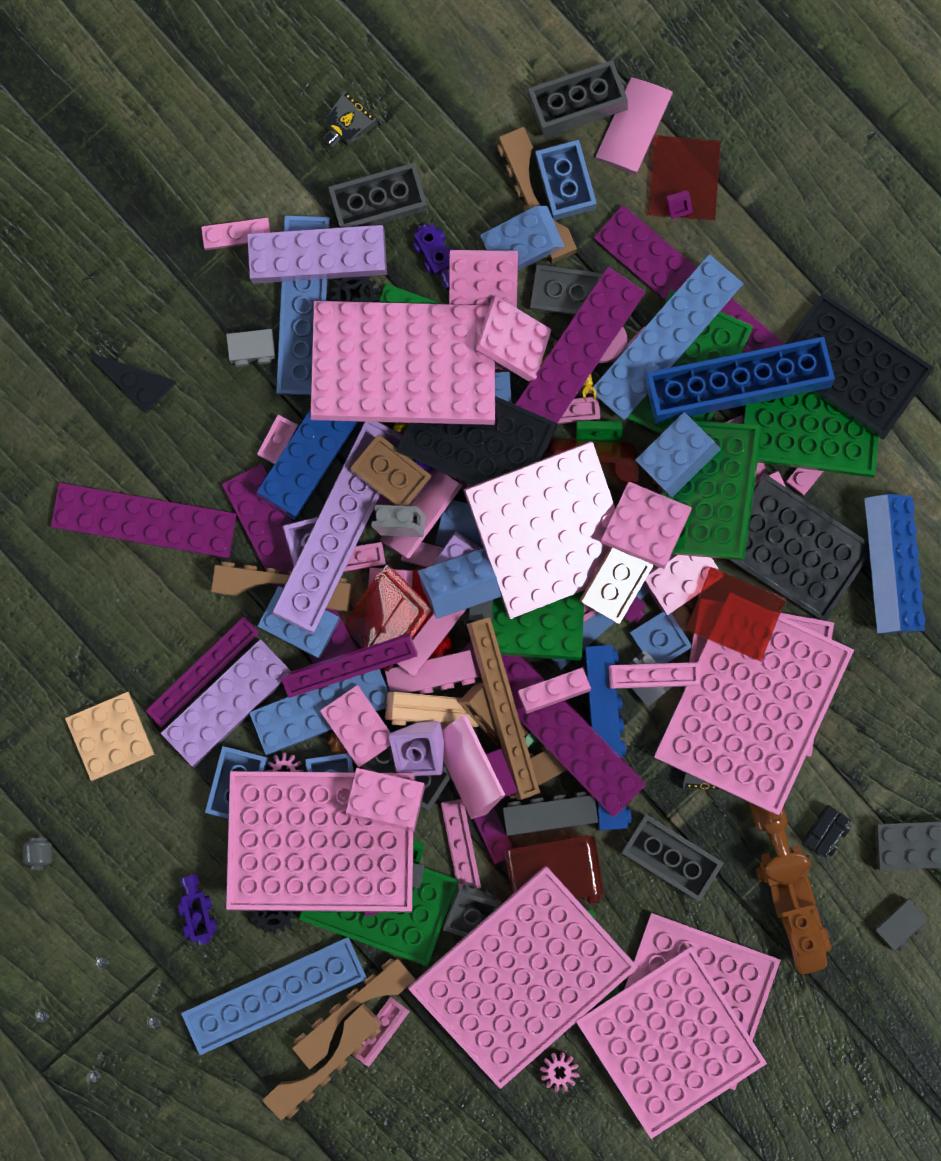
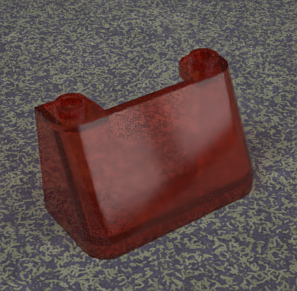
M555 439L548 445L547 458L591 441L600 464L614 465L613 476H617L623 481L624 488H626L628 482L636 485L638 483L637 450L631 443Z
M583 836L520 847L505 852L511 896L542 868L547 866L576 899L582 898L588 904H595L605 898L594 836Z

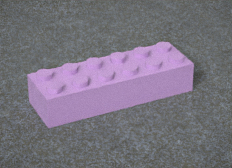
M383 225L248 234L250 280L253 284L387 275L385 231Z
M260 639L161 734L192 767H195L250 715L249 712L257 709L283 684L281 675L291 671Z

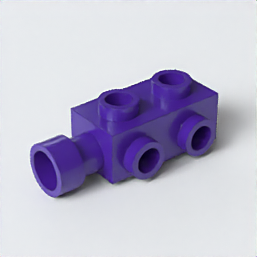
M425 224L416 230L417 233L414 234L415 241L412 244L417 254L422 253L426 260L423 261L427 272H433L435 277L440 275L445 290H449L450 250L452 248L447 249L443 241L446 238L440 228L436 229L434 224L430 226ZM430 235L433 237V240L427 242L425 237ZM438 255H442L444 259L442 261H437L435 257Z
M197 875L180 878L181 888L184 887L186 895L181 897L182 902L178 903L180 915H185L187 924L183 925L185 937L190 938L191 942L197 941V945L211 942L210 937H214V932L218 931L215 917H210L209 909H212L210 896H206L205 892L199 893ZM194 901H198L200 903V908L198 910H195L192 907V903ZM203 923L205 925L204 932L198 931V924Z

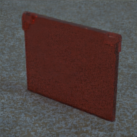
M655 135L649 216L670 217L666 196L687 190L690 194L693 213L678 218L715 221L721 141Z
M711 567L708 570L704 585L685 630L748 657L762 661L780 613L786 603V598Z

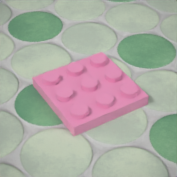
M450 250L449 305L490 306L491 300L498 296L517 308L518 251Z
M495 296L491 300L475 349L531 382L532 379L535 380L537 377L536 373L540 368L552 329L498 296Z
M628 482L601 543L665 569L692 508Z

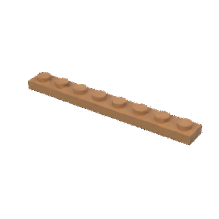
M486 617L468 623L467 627L504 757L517 790L515 793L516 799L522 800L540 793L491 618Z

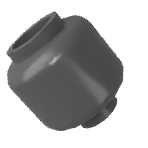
M29 838V841L23 844V863L30 865V870H44V866L52 863V844L47 842V838Z

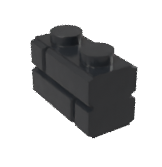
M826 805L801 843L823 858H826L828 855L832 857L839 847L836 842L840 836L844 838L850 831L851 826L848 824L851 819L832 806Z

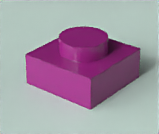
M687 190L666 196L671 219L693 213L690 194Z

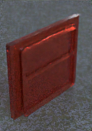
M386 565L382 572L376 575L348 616L345 627L348 633L363 648L410 633L412 638L432 608L390 565ZM394 664L383 667V669L389 672Z

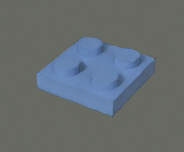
M662 612L630 632L641 652L646 650L657 664H666L692 648L691 643L672 613L667 615Z

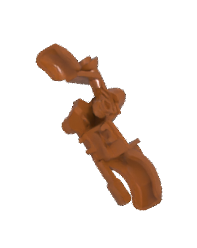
M750 803L749 807L757 830L766 831L777 854V857L771 859L769 853L761 855V866L755 869L759 882L768 883L771 887L777 918L782 919L795 968L800 974H809L823 970L827 967L826 953L831 950V944L826 928L822 927L808 877V869L812 868L809 855H803L800 845L792 847V853H790L788 838L785 833L788 819L784 806L778 816Z

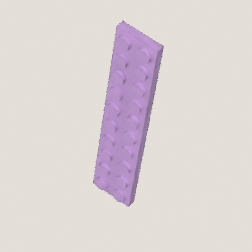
M364 422L272 611L273 615L310 634L315 632L380 496L377 491L351 472L350 468L378 434L396 448L403 437L402 434L379 422Z

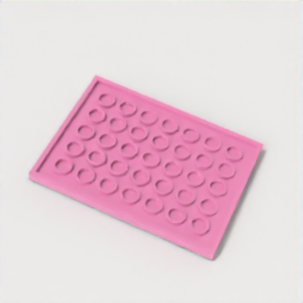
M314 301L311 420L494 425L495 361L475 349L489 306Z
M729 593L697 662L700 666L701 685L686 686L654 758L779 816L854 650L733 593Z
M230 771L226 910L412 912L413 831L347 817L346 810L355 773ZM381 773L414 781V773Z
M545 866L413 982L408 989L501 1089L638 967L554 873Z

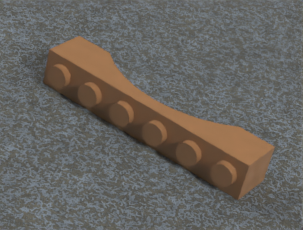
M522 127L500 136V144L497 145L500 156L507 159L508 165H505L510 178L514 177L517 185L514 187L518 197H523L526 203L523 206L526 212L540 205L534 196L529 178V162L533 146L525 128ZM554 219L553 221L565 247L545 257V259L549 258L551 263L573 255L577 251L569 229L557 223Z
M221 562V566L215 565L211 592L237 596L257 586L268 584L286 585L292 571H289L288 575L279 574L280 570L266 568V572L257 571L256 566L244 565L243 569L234 568V563ZM340 578L326 609L348 612L352 585L347 583V579Z
M392 958L381 966L383 971L378 976L375 973L369 976L364 981L365 987L360 991L355 988L346 996L348 1001L342 1006L340 1003L336 1004L329 1010L331 1015L325 1021L321 1017L311 1026L314 1029L308 1035L303 1032L294 1040L296 1045L292 1049L309 1069L328 1055L336 1028L352 1009L375 997L398 995L416 980L399 958L395 961Z
M363 1003L344 1021L340 1044L326 1065L307 1077L293 1081H282L262 1101L281 1121L285 1117L290 1119L299 1110L296 1106L302 1100L306 1104L315 1095L313 1090L318 1085L323 1087L332 1079L329 1076L332 1071L336 1069L339 1072L348 1063L346 1058L351 1053L356 1056L365 1047L362 1043L368 1037L372 1040L380 1033L381 1030L378 1028L382 1024L380 1019Z

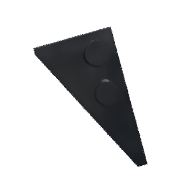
M96 354L91 357V360L146 414L177 384L173 379Z

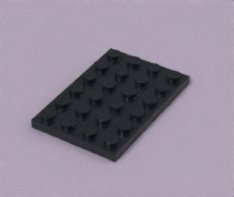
M822 293L786 344L824 337L835 380L831 388L812 392L884 440L935 367Z
M495 396L494 425L409 423L396 452L457 480L475 486L542 460L558 423Z
M763 473L754 487L745 559L729 560L819 619L826 621L869 558L870 550L868 541Z

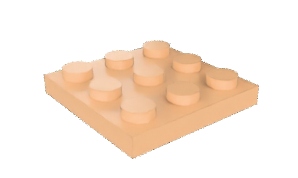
M129 692L65 718L91 781L155 755Z

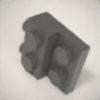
M465 882L464 885L458 883L450 903L451 907L443 924V931L462 937L467 936L502 905L501 897L492 889H486L484 892L478 890L477 886L470 882Z

